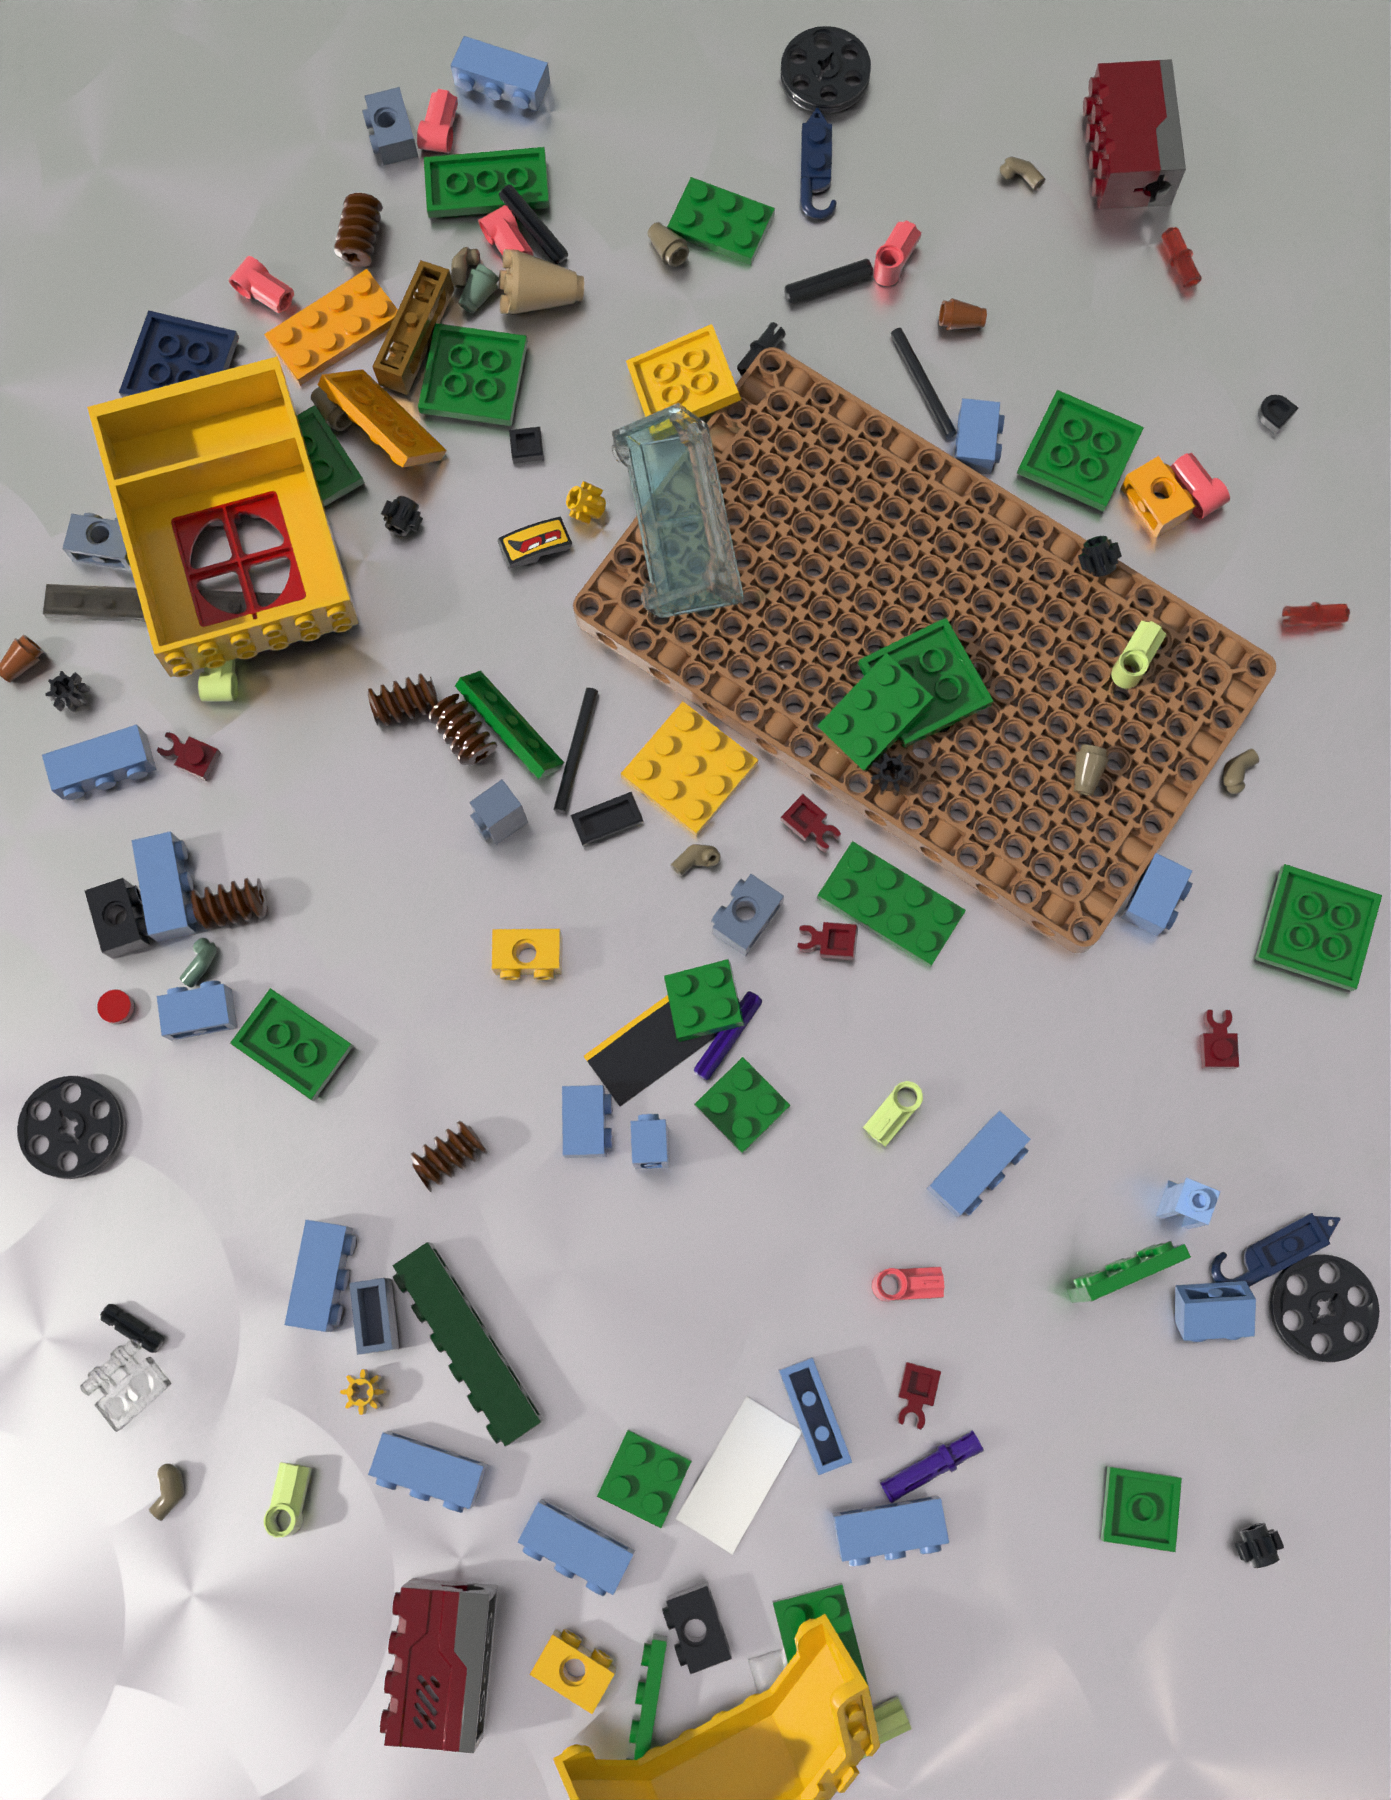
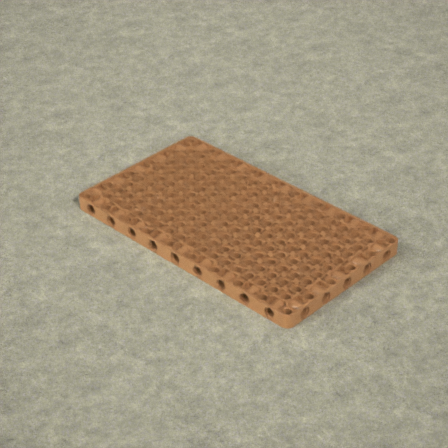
M775 347L764 349L758 354L736 384L742 400L715 411L577 594L573 602L577 625L583 631L1073 953L1088 951L1099 940L1272 680L1276 672L1274 658L1119 560L1118 564H1116V569L1105 576L1095 577L1087 570H1082L1078 555L1083 553V544L1087 541L1086 539L781 349ZM774 367V368H777L778 370H777V371H774V372H770V371L766 370V368ZM825 399L828 400L830 403L821 404L818 402V400ZM784 407L787 410L778 412L774 408ZM733 414H739L743 417L740 419H733L730 416ZM809 423L812 427L803 428L800 424ZM760 430H765L769 434L765 436H760L756 434V432ZM879 432L883 436L873 437L869 433ZM834 439L837 440L839 443L831 445L828 444L826 440ZM792 447L795 450L793 452H785L782 448ZM741 454L750 455L751 458L747 460L739 459L738 456ZM858 455L862 456L865 460L855 461L851 457ZM699 461L707 463L704 467H696L693 464ZM817 463L821 467L818 469H812L808 466V464ZM925 464L932 465L935 469L926 470L922 466ZM772 470L775 471L777 475L766 476L764 472ZM887 472L891 477L883 478L878 473ZM723 478H730L733 480V482L730 484H723L720 482V480ZM842 479L848 484L839 486L834 481ZM793 487L802 488L804 491L801 493H793L789 489ZM912 488L916 490L918 494L910 495L907 494L904 490ZM750 494L757 495L759 499L755 501L747 500L745 497ZM863 496L872 497L874 501L864 502L860 498ZM978 497L984 498V499H986L989 503H987V504L978 503V502L975 500V498H978ZM705 502L715 504L713 508H704L701 505ZM824 503L827 504L830 508L827 510H820L816 507V505ZM939 505L942 506L945 510L942 512H937L933 510L931 506ZM663 509L671 511L667 516L657 514V512ZM775 511L784 512L786 515L784 517L777 518L774 517L772 513ZM897 513L901 518L891 519L886 514ZM730 519H739L742 523H740L739 525H730L727 521ZM846 520L854 521L857 525L853 527H847L842 522ZM967 522L971 525V528L964 529L958 523ZM688 526H693L698 529L693 533H687L683 531V529ZM800 528H808L812 533L803 535L798 530ZM916 529L924 530L927 533V535L918 536L913 531ZM1037 531L1042 537L1035 538L1029 532ZM758 535L766 536L768 540L765 542H757L753 538ZM878 537L883 542L874 544L869 541V538ZM985 539H994L998 542V545L991 546L985 542ZM713 543H720L724 547L719 550H713L709 546ZM833 544L837 546L839 550L835 552L827 551L824 547L826 545ZM940 547H951L954 550V552L945 553L940 549ZM670 550L679 553L674 558L666 557L664 554ZM784 552H790L795 557L783 559L779 555ZM905 554L910 559L907 561L898 560L895 557V555ZM1019 555L1024 558L1025 562L1018 563L1011 556ZM625 558L635 560L631 565H622L620 563ZM738 560H747L750 564L746 567H739L735 563ZM855 561H860L865 565V567L862 569H856L851 565V563ZM967 564H978L981 569L971 570ZM696 567L706 570L701 575H695L690 572ZM809 569L819 570L821 574L819 576L813 577L808 575L806 571ZM926 570L932 571L937 577L927 578L922 572ZM1046 572L1051 575L1052 579H1042L1038 573ZM650 575H658L661 577V579L655 583H651L646 580V578ZM769 576L777 581L773 584H765L761 580ZM881 578L889 579L892 582V584L889 586L880 585L877 580ZM994 581H1005L1008 587H998ZM727 584L732 589L728 592H721L717 587ZM836 586H843L848 591L846 593L839 594L836 593L833 590V588ZM957 587L961 589L964 594L954 595L949 591V589ZM1073 589L1077 591L1079 597L1068 595L1066 590ZM676 592H684L688 595L682 600L672 597ZM797 593L800 594L803 597V599L801 601L795 602L790 600L788 596L790 594ZM913 595L919 599V602L909 603L904 597ZM1029 597L1034 600L1035 604L1027 605L1021 598ZM1143 598L1148 600L1151 606L1146 607L1141 605L1138 599ZM634 599L643 602L642 605L636 608H632L627 604ZM748 601H754L759 606L755 609H747L743 604ZM862 603H870L874 606L875 609L871 611L862 610L859 605ZM979 604L986 605L990 608V612H980L976 606ZM1100 606L1106 610L1107 614H1098L1093 607ZM588 607L598 609L593 615L582 613ZM703 609H710L714 614L709 617H702L698 612ZM823 610L828 612L830 616L826 619H820L814 613ZM940 612L948 619L976 671L982 676V681L994 702L991 706L947 727L946 732H936L906 748L903 747L900 740H897L885 753L889 758H896L899 754L902 755L901 762L904 766L911 765L912 767L910 773L906 774L911 778L912 782L909 787L900 785L898 796H895L893 791H886L881 795V788L878 783H870L871 777L878 773L874 772L871 768L864 772L823 731L817 730L813 724L816 721L823 720L837 705L831 699L833 696L842 695L845 697L861 680L853 678L850 672L853 670L861 671L858 661L872 653L868 649L869 646L878 645L884 648L937 622L938 620L934 619L931 614ZM1056 614L1061 617L1062 622H1054L1048 615ZM660 616L669 619L664 625H658L653 622ZM774 618H780L785 624L775 627L770 624V621ZM896 620L901 624V627L891 628L886 622ZM1152 621L1161 626L1162 630L1167 634L1161 644L1162 649L1157 650L1147 671L1135 687L1130 689L1121 688L1112 679V669L1140 622ZM1013 622L1018 629L1009 630L1003 623ZM1127 623L1131 625L1134 631H1125L1121 624ZM729 626H736L741 631L737 634H728L724 630ZM844 628H852L857 632V634L854 636H846L841 632V630ZM962 629L969 630L973 637L964 638L958 631ZM1083 631L1088 634L1090 639H1080L1076 632ZM1193 633L1202 634L1206 641L1197 640ZM684 634H692L696 637L691 642H683L679 639ZM806 635L812 641L808 644H801L796 638ZM1039 639L1044 643L1045 647H1035L1030 640ZM646 641L650 644V647L646 650H638L635 648V645L638 642ZM756 643H762L767 649L762 652H756L751 646ZM995 647L999 650L1000 654L997 656L991 655L985 648ZM1110 648L1114 650L1117 657L1107 656L1103 649ZM711 651H718L722 654V657L717 660H711L706 654ZM834 653L839 659L829 662L823 658V655ZM1066 656L1072 661V664L1064 665L1059 661L1058 657ZM1176 658L1185 659L1189 667L1181 666ZM788 660L794 666L787 670L780 668L778 663ZM1022 664L1027 668L1028 672L1019 673L1013 668V665ZM1124 665L1128 672L1134 673L1130 665ZM1250 667L1258 669L1262 677L1253 675ZM744 668L749 674L745 677H737L732 672L735 669ZM1086 674H1095L1100 682H1090ZM1204 675H1210L1215 678L1217 685L1208 683ZM692 676H699L704 679L699 685H691L687 682ZM808 678H816L821 684L817 687H810L804 681ZM1048 681L1052 683L1055 690H1045L1040 682ZM1159 683L1168 684L1172 692H1164L1160 688ZM765 685L772 686L776 690V692H774L771 695L762 694L759 691V689ZM995 690H1006L1010 698L1002 699L998 697ZM1113 692H1123L1127 696V700L1121 701L1117 699ZM1068 700H1079L1083 708H1073ZM1187 701L1196 702L1200 710L1191 709ZM790 703H797L803 709L798 713H792L787 710L786 706ZM1032 707L1038 715L1034 717L1028 716L1022 708ZM1141 709H1150L1154 713L1155 718H1147L1143 715ZM745 711H753L758 717L752 721H747L740 715ZM985 714L992 719L993 723L989 725L982 724L977 716ZM1103 716L1107 718L1110 726L1100 725L1096 717ZM1215 718L1223 719L1227 723L1228 728L1219 727ZM1050 725H1061L1064 728L1065 733H1054L1051 730ZM1170 726L1180 728L1183 736L1174 735L1170 731ZM1005 733H1016L1019 736L1020 741H1008L1005 737ZM1124 734L1134 735L1138 744L1128 743L1124 738ZM959 741H971L975 749L964 750L960 746ZM1079 742H1086L1108 750L1106 758L1115 760L1120 765V770H1112L1108 765L1106 766L1097 785L1103 792L1101 797L1087 796L1074 792L1075 778H1066L1060 771L1061 768L1067 767L1075 774L1076 752H1080ZM799 746H806L812 753L806 757H801L795 753V749ZM924 748L930 756L925 759L919 758L914 754L913 750ZM1032 751H1044L1047 755V760L1036 759ZM1152 752L1162 753L1166 762L1156 761L1153 758ZM997 758L1002 763V767H990L987 759ZM951 766L956 770L957 775L953 777L946 776L942 773L941 767ZM1186 769L1190 771L1194 780L1184 779L1180 770ZM890 770L885 772V775H890L892 779H895L897 775L891 774ZM1022 775L1029 780L1030 785L1022 787L1016 783L1014 777ZM1141 777L1145 779L1148 783V788L1138 787L1134 778ZM859 781L865 785L866 790L856 793L850 789L849 784ZM977 783L983 787L984 793L976 795L970 791L968 785ZM927 791L934 792L938 795L939 801L935 803L927 802L922 794ZM1045 793L1054 795L1058 804H1047L1042 795ZM1000 801L1007 802L1011 805L1012 812H1001L997 808L996 803ZM1117 804H1126L1130 808L1131 814L1124 815L1120 813L1117 809ZM959 809L965 813L967 819L957 821L952 818L950 811ZM1078 811L1082 813L1085 817V822H1075L1071 817V812ZM909 817L916 818L920 822L921 827L910 829L905 825L904 820ZM1027 819L1035 820L1039 824L1040 830H1029L1025 826L1024 821ZM1145 822H1154L1159 828V833L1149 832ZM982 827L991 829L994 833V838H982L978 829ZM1106 829L1110 831L1113 835V841L1103 840L1099 835V830ZM1060 837L1064 839L1068 849L1060 850L1056 848L1053 844V838ZM1010 845L1018 847L1022 852V857H1011L1007 853L1006 847ZM960 855H972L976 860V865H964L961 862ZM1081 856L1092 857L1096 867H1085L1082 864ZM1035 865H1046L1049 868L1050 875H1039L1035 871ZM1117 874L1122 877L1124 886L1117 887L1113 885L1109 875ZM1071 882L1076 885L1078 894L1070 895L1066 893L1063 883ZM1016 891H1027L1032 897V902H1021L1016 896ZM1075 927L1084 928L1088 933V940H1078L1073 933V929Z

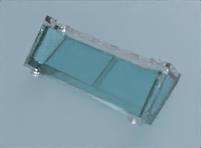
M677 403L612 431L614 442L612 453L617 462H622L628 468L650 583L644 584L643 592L641 593V601L645 609L660 618H667L732 606L745 601L708 424L680 403Z

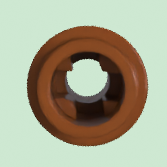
M951 298L949 301L943 300L941 304L939 325L946 327V330L983 328L986 323V308H980L979 306Z
M22 635L19 639L15 638L0 662V676L11 683L41 661L40 656L44 651L26 635Z

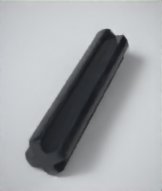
M510 184L505 186L499 192L500 199L508 206L553 262L557 265L562 263L568 257V251L516 189Z
M863 259L787 284L784 288L785 297L789 303H794L869 278L873 275V267L869 259Z

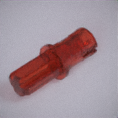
M1170 227L1162 233L1161 238L1170 256V266L1175 267L1183 288L1188 289L1197 285L1202 280V277L1192 259V249L1187 248L1177 227Z
M1313 602L1309 606H1285L1282 611V617H1290L1289 619H1283L1282 622L1285 627L1311 625L1313 628H1318L1321 624L1345 623L1349 619L1350 609L1347 604L1321 605L1319 602Z

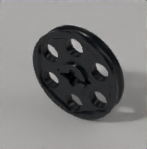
M820 26L805 30L789 42L782 55L781 82L785 92L797 105L812 112L819 108L821 113H835L851 107L864 95L870 81L871 60L865 45L855 35L841 28ZM819 39H826L831 45L827 48H819L815 45V42ZM846 50H853L858 56L854 59H846L842 53ZM795 54H802L806 57V61L797 64L790 58ZM831 60V69H828L825 73H823L821 78V70H824L826 67H828ZM849 76H856L861 82L858 85L852 86L847 84L845 79ZM798 80H804L809 83V87L799 90L793 84ZM825 91H831L837 97L832 101H826L820 95Z
M63 1076L46 1082L27 1099L18 1119V1142L25 1158L40 1172L56 1178L78 1179L97 1172L112 1159L122 1140L124 1119L119 1102L105 1086L81 1076ZM77 1084L81 1089V1095L77 1101L68 1103L64 1098V1092L68 1086ZM101 1100L107 1101L110 1107L108 1115L102 1119H96L92 1112L94 1105ZM47 1102L50 1105L51 1112L46 1119L38 1121L34 1116V1109L39 1103ZM66 1118L70 1121L78 1122V1125L74 1127L75 1137L70 1133H64V1130L68 1127ZM98 1134H104L108 1139L107 1148L101 1153H95L91 1148L92 1139ZM39 1136H46L49 1141L47 1151L40 1155L35 1154L32 1149L33 1141ZM67 1152H74L78 1159L77 1165L70 1171L63 1170L61 1158Z
M1312 1255L1283 1269L1272 1286L1269 1298L1271 1321L1278 1336L1292 1351L1309 1360L1339 1362L1352 1358L1367 1347L1378 1327L1379 1302L1372 1283L1357 1266L1337 1256ZM1324 1263L1332 1264L1336 1269L1337 1276L1332 1283L1324 1282L1319 1275L1320 1267ZM1292 1275H1298L1304 1281L1305 1287L1300 1295L1292 1294L1287 1288V1281ZM1353 1286L1360 1287L1365 1294V1301L1358 1307L1352 1305L1347 1296L1349 1289ZM1330 1299L1328 1309L1331 1311V1314H1324L1318 1317L1321 1309L1317 1305L1318 1301L1326 1302ZM1288 1310L1296 1311L1301 1319L1300 1326L1293 1331L1286 1328L1283 1323V1315ZM1350 1321L1356 1322L1361 1328V1336L1355 1342L1349 1341L1344 1334V1327ZM1318 1333L1324 1334L1329 1341L1328 1350L1323 1354L1315 1352L1311 1345L1313 1336Z

